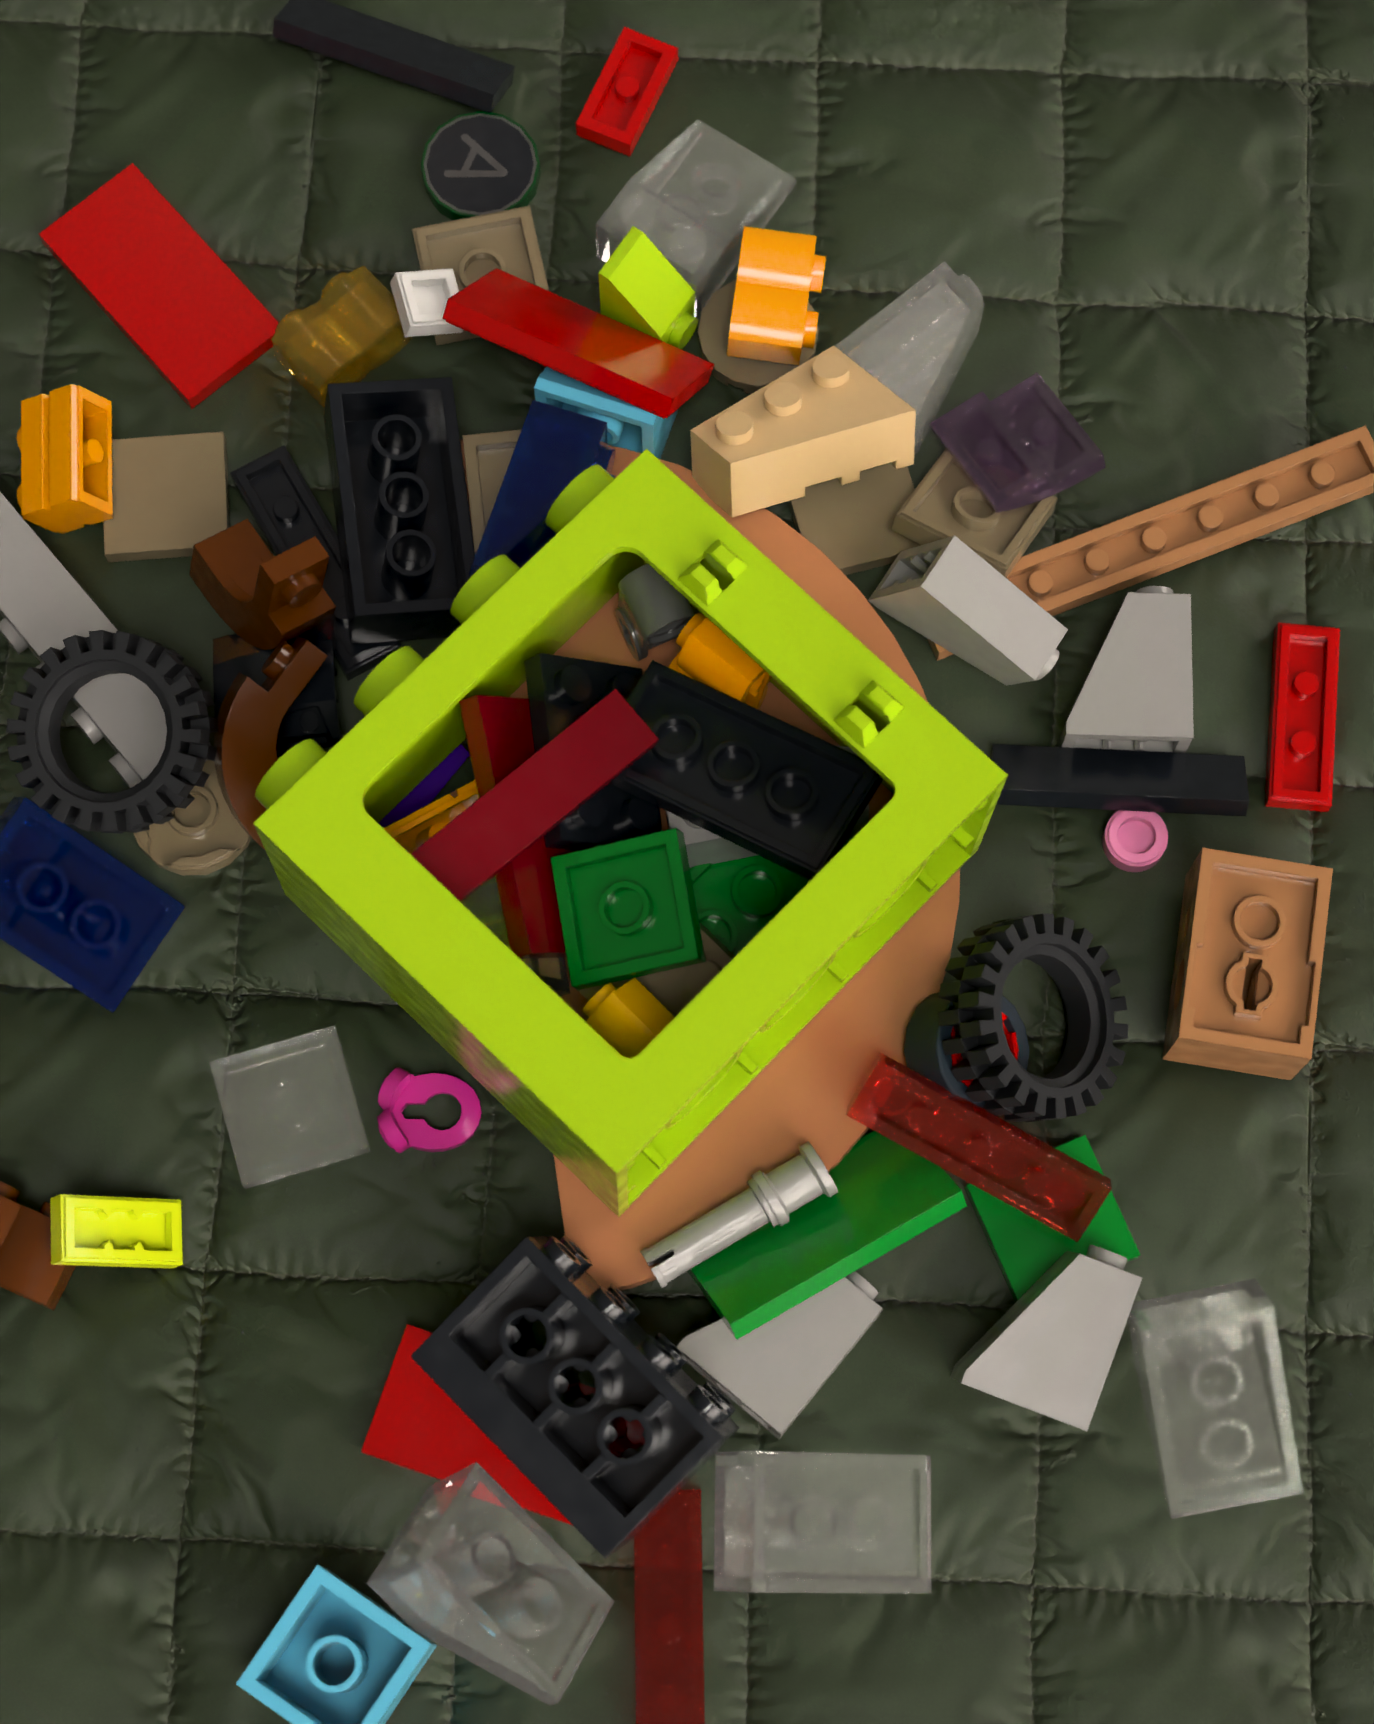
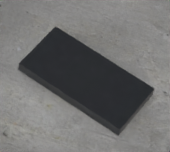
M652 660L626 701L658 737V743L612 780L610 784L804 878L812 880L838 854L883 781V778L862 758Z

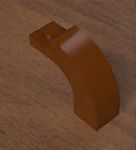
M245 519L193 546L190 577L221 619L239 637L256 648L262 650L273 649L283 641L287 642L329 620L336 609L335 604L322 587L330 556L316 536L274 557L249 520Z
M297 637L292 645L283 641L271 653L261 669V672L268 676L261 686L242 673H238L222 702L217 717L218 733L214 734V746L217 747L215 769L224 800L239 825L264 850L265 848L254 826V822L267 809L255 798V792L264 775L278 760L276 751L277 735L285 713L328 656L311 642Z

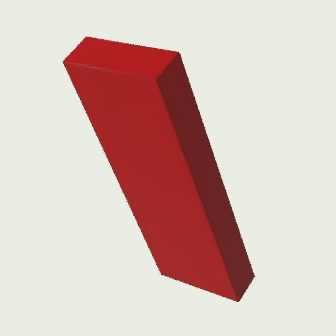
M1278 622L1274 629L1264 806L1328 812L1332 807L1340 628Z

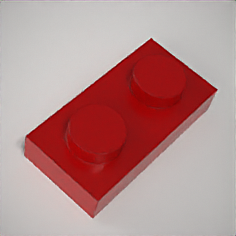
M624 27L576 122V135L631 157L678 62V47Z

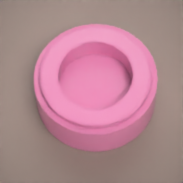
M1118 810L1109 819L1102 835V847L1107 859L1117 868L1127 872H1142L1152 868L1161 859L1168 844L1167 827L1162 818L1155 812Z

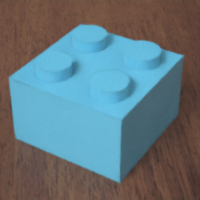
M317 1564L236 1685L291 1724H385L437 1645L326 1567Z

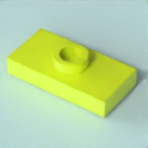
M60 1194L50 1198L51 1265L169 1269L183 1265L181 1200Z

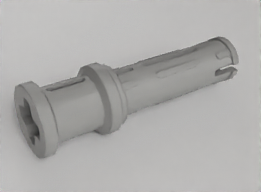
M809 1141L799 1146V1155L769 1173L765 1174L759 1170L752 1174V1179L747 1181L749 1186L747 1190L648 1249L644 1248L640 1252L649 1266L660 1263L651 1268V1271L661 1288L668 1285L667 1283L768 1222L773 1227L778 1224L783 1226L790 1222L789 1214L822 1194L831 1197L838 1193L833 1179Z

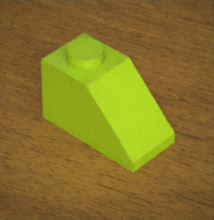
M633 226L598 273L601 314L679 349H683L691 339L698 324V318L695 317V291L645 233Z

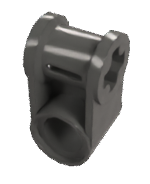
M649 564L633 570L620 580L618 584L619 598L615 614L624 640L637 661L646 658L649 649L677 638L684 626L696 615L690 602Z

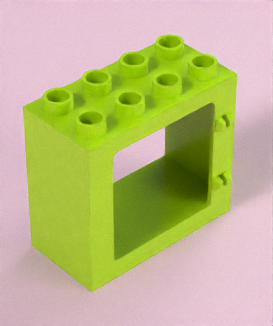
M647 448L616 478L612 477L600 465H593L575 477L556 498L548 511L546 525L556 535L522 568L518 567L504 554L496 556L485 563L464 584L452 603L451 614L462 624L425 660L410 646L401 647L387 656L367 676L355 695L354 706L365 717L328 752L313 739L304 740L292 747L267 771L255 792V798L267 810L254 822V826L285 895L618 1217L642 1195L978 851L1008 776ZM649 564L690 602L696 614L700 612L770 674L772 676L770 682L840 746L850 747L858 757L862 758L883 778L881 783L894 796L637 1056L627 1058L620 1055L378 823L466 739L459 701L475 695L511 696L526 681L524 661L538 653L553 655L619 591L618 584L620 580L633 570Z

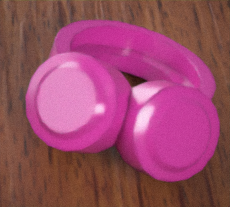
M398 1067L384 1079L378 1094V1104L383 1109L377 1116L379 1132L387 1145L399 1154L410 1147L426 1152H443L455 1149L471 1139L479 1127L482 1111L477 1094L466 1082L448 1074L429 1073L414 1076L409 1071ZM439 1094H447L456 1098L461 1105L462 1111L456 1125L446 1130L432 1128L426 1123L425 1119H406L402 1114L408 1105H426L429 1099Z

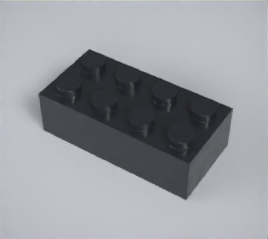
M452 377L327 384L324 424L350 644L449 637L462 625L451 614L452 603L464 584L477 571Z

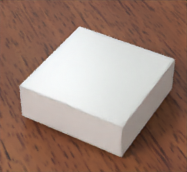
M453 268L395 272L390 286L405 337L463 332V329L447 323L443 319L448 298L459 292Z

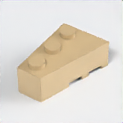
M832 346L691 429L692 477L715 504L731 517H736L804 497L805 487L835 478H838L841 485L859 481L860 471L892 462L895 469L907 467L914 464L916 410L837 347Z

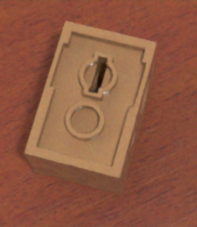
M1201 849L1185 876L1162 1060L1292 1080L1312 1059L1333 868L1215 849Z

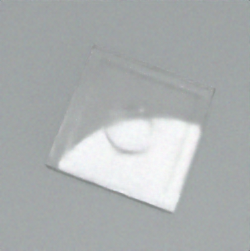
M335 1025L209 1062L241 1183L245 1189L371 1152Z

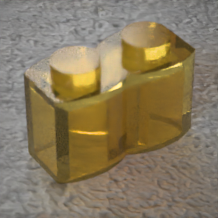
M365 266L359 267L349 274L343 272L333 277L324 287L321 294L322 298L319 302L304 310H293L284 316L277 325L275 335L271 339L276 359L323 408H325L327 384L361 382L369 371L387 362L413 338L404 336L393 294Z

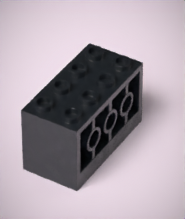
M528 1236L410 1357L606 1559L625 1546L739 1429L730 1418L736 1409L713 1384L706 1381L703 1386L697 1385L681 1369L688 1360L667 1337L660 1332L655 1337L648 1335L633 1320L640 1311L621 1290L613 1284L607 1289L604 1288L586 1272L593 1264L586 1254L565 1236L560 1240L553 1236ZM541 1321L547 1331L545 1334L547 1338L545 1345L537 1346L532 1338L533 1322ZM589 1370L595 1378L593 1384L596 1389L595 1394L585 1395L579 1387V1372ZM637 1419L644 1428L642 1435L645 1444L639 1442L634 1445L631 1443L626 1435L628 1431L625 1425L626 1420L631 1422Z

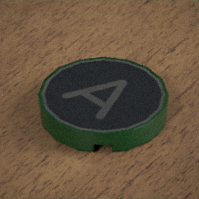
M485 111L460 114L440 125L425 144L421 161L424 185L431 202L439 213L452 221L528 206L537 193L541 175L536 144L524 127L503 114Z

